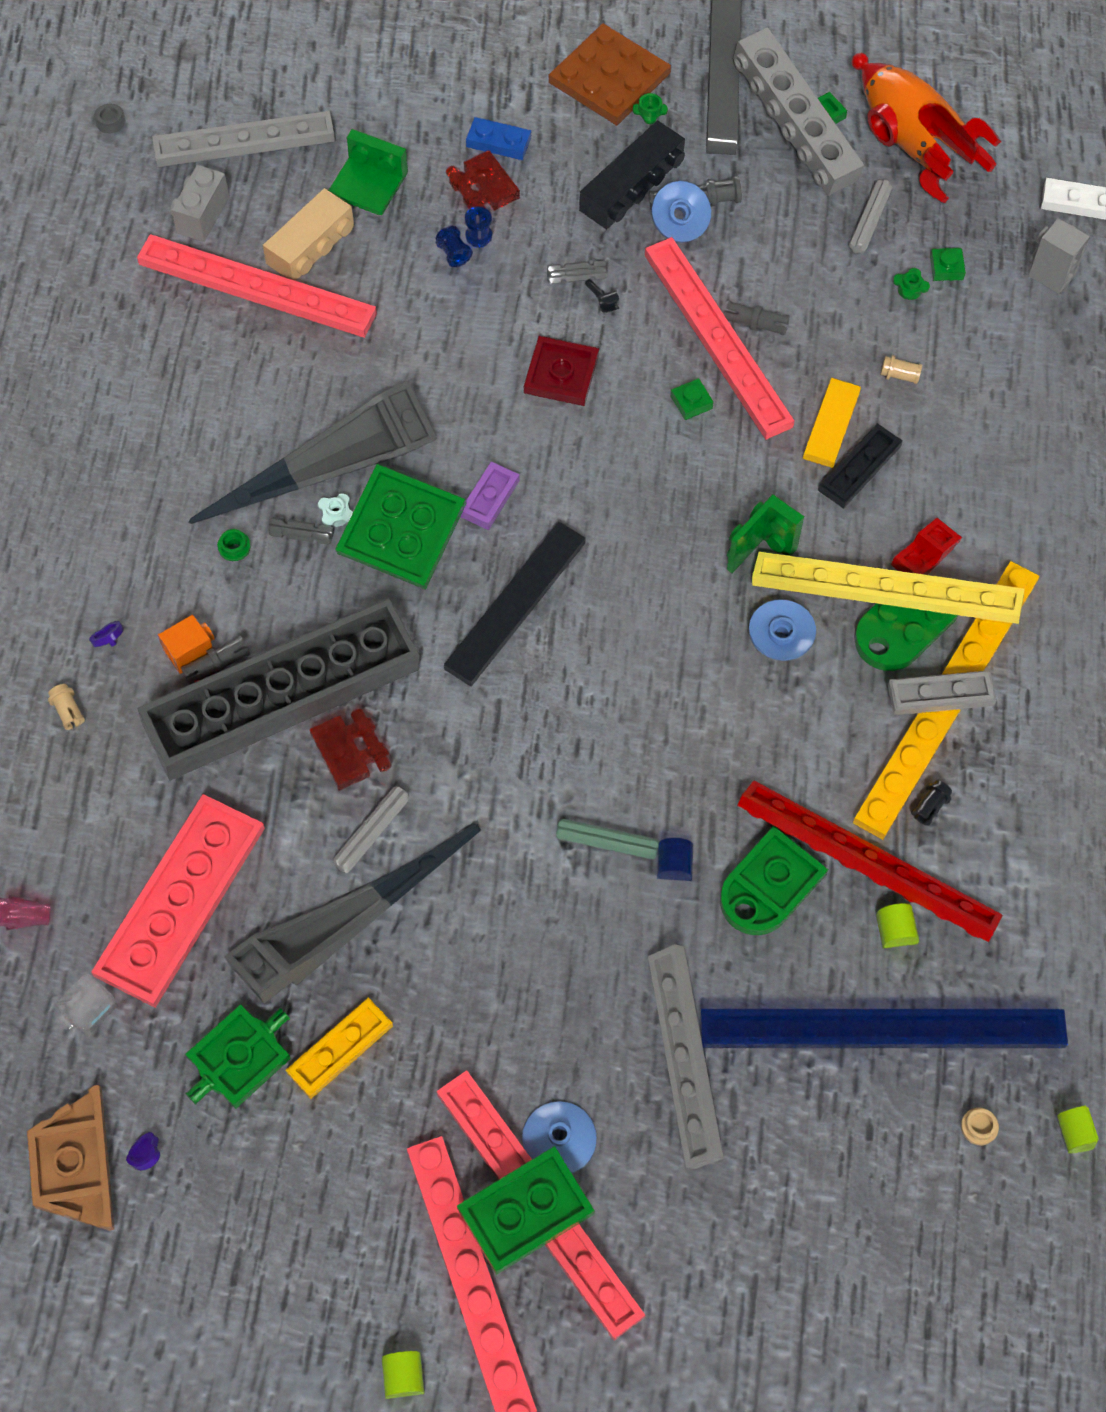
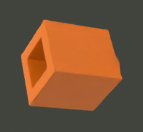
M193 614L158 634L163 651L179 674L183 673L180 667L207 654L206 651L213 648L211 642L215 640L208 625L205 622L199 624Z

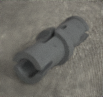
M729 301L726 309L738 312V314L725 312L724 316L728 321L748 325L751 330L755 331L760 328L781 335H785L787 327L775 323L779 322L788 325L789 315L785 316L764 311L761 306L752 308L733 303L732 301Z
M238 636L216 650L211 648L206 651L207 654L180 667L183 674L187 676L185 678L189 685L195 683V680H202L215 672H221L225 670L224 667L245 656L251 655L248 647L240 648L245 645L243 638Z

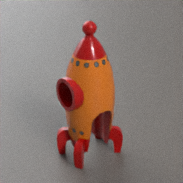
M857 53L853 56L851 60L853 68L862 70V85L870 107L867 114L868 123L873 134L885 146L890 147L896 143L911 158L926 168L920 175V185L932 197L946 203L949 197L940 187L939 180L944 179L947 181L954 172L949 167L951 159L934 138L941 140L971 165L975 160L987 172H992L996 162L979 145L977 138L983 137L995 147L1001 140L987 122L981 118H972L965 124L959 114L932 86L910 71L885 63H868V57L864 53Z

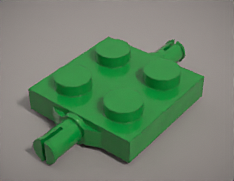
M240 1004L185 1054L187 1059L199 1070L202 1078L185 1093L187 1097L197 1105L205 1095L213 1090L223 1095L237 1109L291 1059L289 1053L277 1042L274 1035L285 1022L290 1020L288 1015L281 1008H278L272 1016L263 1022L253 1017Z

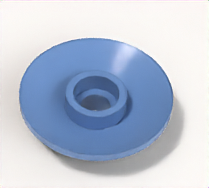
M675 181L665 185L656 194L651 209L652 219L657 230L667 239L672 237L675 242H689L697 239L707 229L711 219L710 202L706 194L698 186L686 181ZM676 209L683 212V219L675 217L674 211Z
M773 600L761 605L753 613L749 624V635L753 645L763 655L775 660L787 661L799 658L809 651L816 637V625L809 611L800 604L790 600ZM782 632L786 634L787 637L780 638L775 634Z
M557 1101L540 1106L529 1116L523 1129V1148L531 1159L536 1158L555 1146L571 1173L579 1171L590 1161L596 1147V1130L591 1118L583 1109L568 1102ZM557 1129H562L566 1132L567 1136L564 1140L558 1141L553 1138V1132Z

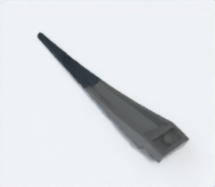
M408 380L380 393L298 449L190 518L188 523L200 522L406 455L435 441L437 437Z
M473 824L421 857L351 894L288 922L252 935L224 956L226 961L263 1003L267 1002L290 983L299 984L477 835L480 832L479 825Z

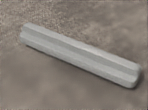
M886 179L884 181L878 180L875 183L849 243V247L854 254L866 252L891 194L892 186Z
M398 786L393 787L334 857V865L344 873L350 872L409 801V795L405 790Z

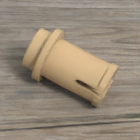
M892 355L891 358L885 356L880 375L886 376L887 380L892 377L917 384L922 364L895 359V355Z
M67 684L57 685L48 692L50 696L48 698L49 704L55 706L66 730L73 729L71 722H74L75 727H78L85 721L73 698L74 690L68 688Z

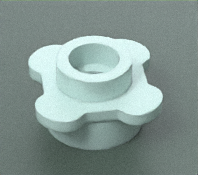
M339 494L337 497L330 499L324 497L319 500L318 507L323 512L322 523L324 525L340 527L349 522L353 511L349 510L350 498L348 495Z

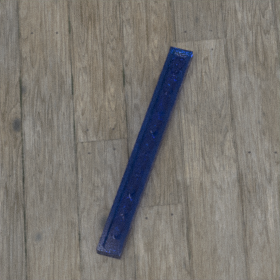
M701 1009L700 1011L703 1048H1066L1068 1045L1064 1009Z

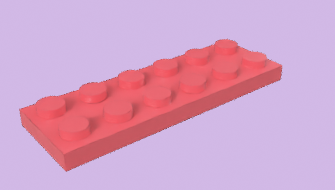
M202 794L91 971L92 975L156 1008L264 831V824Z

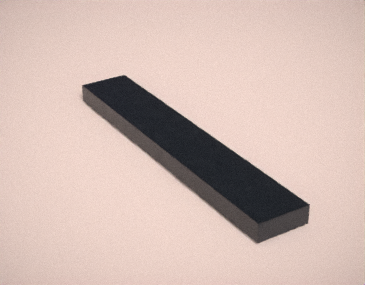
M558 522L444 663V670L472 687L584 546L586 537Z

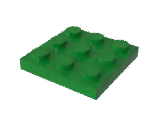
M376 464L335 550L341 556L426 590L467 504L466 500Z

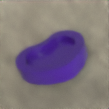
M119 621L111 622L95 632L89 638V641L93 647H100L108 643L113 647L117 644L115 640L122 634L124 628Z
M152 1132L141 1136L129 1150L126 1157L127 1163L140 1171L154 1166L160 1158V1151L157 1149L159 1138Z

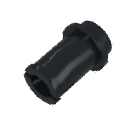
M935 780L934 783L927 785V793L911 811V814L915 816L914 818L924 825L929 826L942 806L951 801L952 789L939 780Z

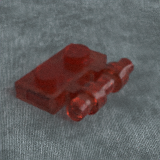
M490 150L464 161L465 172L458 171L455 166H450L446 169L445 173L449 177V184L455 191L460 192L463 196V203L469 210H473L477 216L482 215L486 211L484 206L486 203H489L495 211L520 199V190ZM475 184L479 191L473 190L470 186Z
M356 709L351 713L354 723L348 726L345 725L341 716H337L309 729L310 735L339 791L370 777L366 764L376 763L380 772L387 771L392 767L387 757L389 751L384 743L379 742L374 732L376 727L372 719L366 717L363 709ZM363 738L367 748L359 751L353 739Z

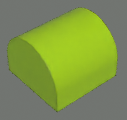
M905 903L893 904L878 910L876 918L883 948L919 943L912 905Z
M1086 1105L1066 1110L1057 1115L1068 1153H1079L1095 1148L1099 1139L1089 1108Z
M403 1351L382 1356L386 1399L425 1394L421 1353L419 1351Z

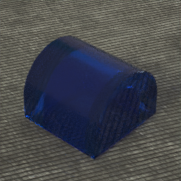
M666 838L659 841L657 879L692 881L693 843L683 838Z

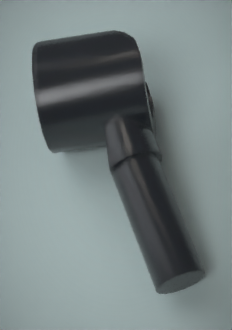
M591 279L585 282V285L598 298L603 313L619 309L617 304L619 296L616 291L604 293Z

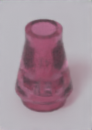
M9 895L8 898H0V927H6V931L50 924L51 904H43Z

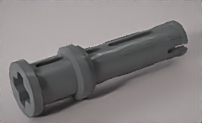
M738 175L733 176L732 179L721 181L708 179L703 185H697L706 194L711 207L716 206L719 202L733 200L735 203H741L742 192ZM649 191L650 209H652L653 200L659 191Z

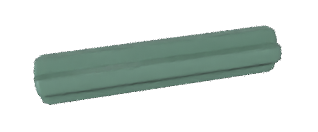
M560 819L556 830V837L566 841L648 859H655L658 853L659 841L654 838L567 819Z

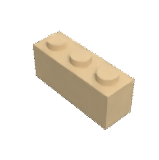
M324 188L263 244L266 264L285 278L295 281L301 275L307 274L319 258L327 255L336 242L351 232L354 227L352 206Z

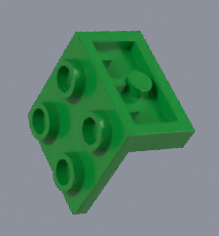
M351 129L347 136L349 158L328 191L350 205L382 215L408 174L406 149Z
M773 494L765 503L759 502L752 510L750 519L745 525L739 524L729 537L731 546L726 555L728 557L727 570L733 573L763 540L767 542L772 550L792 556L798 548L804 516Z

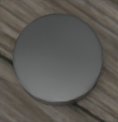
M104 104L97 108L94 113L96 126L103 133H116L125 125L124 112L116 104Z

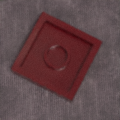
M538 336L523 386L524 394L585 406L599 357V348Z

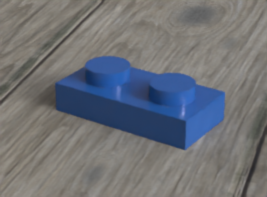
M474 117L466 138V147L523 160L531 140V130Z

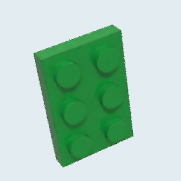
M555 1146L457 1205L460 1215L496 1275L595 1214V1210Z

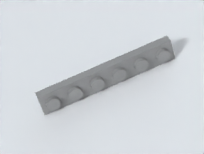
M330 111L152 136L157 167L335 142Z
M674 944L649 955L648 960L686 1168L697 1169L724 1158L684 946Z

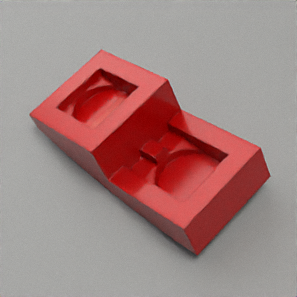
M936 518L918 532L915 540L894 557L891 566L897 571L928 575L954 549L962 537L940 519Z

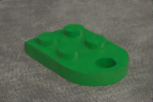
M876 603L858 623L855 633V647L860 657L870 666L883 671L901 670L911 665L956 621L958 615ZM873 643L882 644L887 652L882 655L874 654L869 649V645Z
M773 826L724 881L720 894L721 911L728 923L742 933L749 935L771 933L789 918L827 875L829 869ZM741 904L749 905L754 910L755 915L750 919H741L736 915L735 908Z

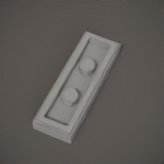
M990 670L891 679L888 682L893 715L994 706L996 703Z

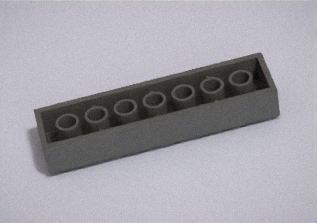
M389 598L142 705L137 709L148 738L169 781L418 671L419 653Z

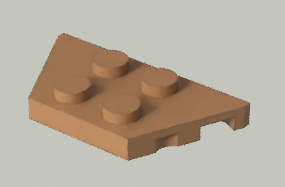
M95 1085L88 1089V1094L71 1105L67 1103L57 1110L52 1118L41 1121L27 1131L32 1203L36 1209L110 1231L115 1230L103 1096L100 1085Z

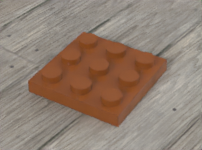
M602 23L549 74V83L618 126L632 112L633 105L639 104L640 97L651 93L671 73V65Z

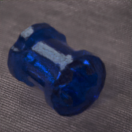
M473 207L465 214V224L468 227L465 238L467 243L473 247H485L492 241V231L489 228L492 223V215L488 209ZM477 215H479V223H476ZM478 231H481V239H478Z
M456 226L443 228L435 237L437 247L443 249L447 255V263L451 267H460L466 264L473 254L471 247L462 241L461 232Z

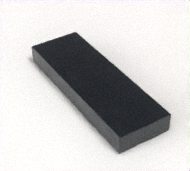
M877 423L819 485L818 491L844 509L899 450L903 440Z

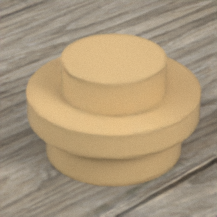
M973 1108L963 1116L961 1131L970 1143L982 1146L991 1143L996 1138L999 1124L995 1115L989 1110Z

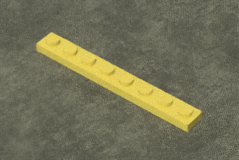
M758 552L752 576V586L1019 624L1025 590L1023 588L766 552Z

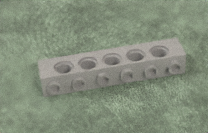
M767 27L738 41L733 57L735 67L745 75L753 93L761 98L769 116L774 118L779 124L784 138L790 141L797 150L800 161L806 164L813 173L816 184L822 187L829 196L857 182L864 168L863 162Z

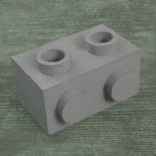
M196 165L193 173L186 177L180 196L173 200L170 210L177 234L205 242L229 199L225 173Z
M1059 218L1050 228L1045 226L1036 240L1039 246L1035 249L1029 260L1032 263L1029 277L1060 294L1076 275L1090 236Z

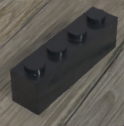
M657 120L580 191L579 211L606 230L614 222L621 221L628 209L634 204H639L644 199L646 193L653 186H658L672 168H677L681 165L685 157V138Z

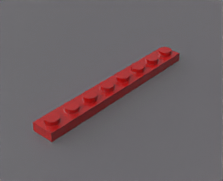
M755 780L745 790L737 806L746 810L751 816L765 820L776 826L782 833L798 838L807 843L812 849L823 852L838 860L843 866L855 869L866 875L874 883L886 886L901 894L907 901L917 903L932 911L938 918L956 924L965 929L971 936L989 942L1003 916L1001 913Z

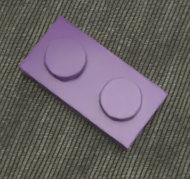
M490 462L467 498V504L461 514V518L489 530L518 485L520 474Z

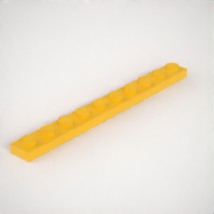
M1010 561L996 585L1025 589L1023 607L1040 576ZM976 618L942 675L985 671L1013 623ZM961 709L917 714L855 816L853 824L884 840Z

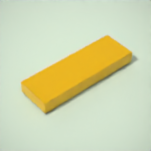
M831 378L803 455L804 460L834 468L861 391V386Z
M368 997L286 1069V1073L312 1099L393 1027V1023Z

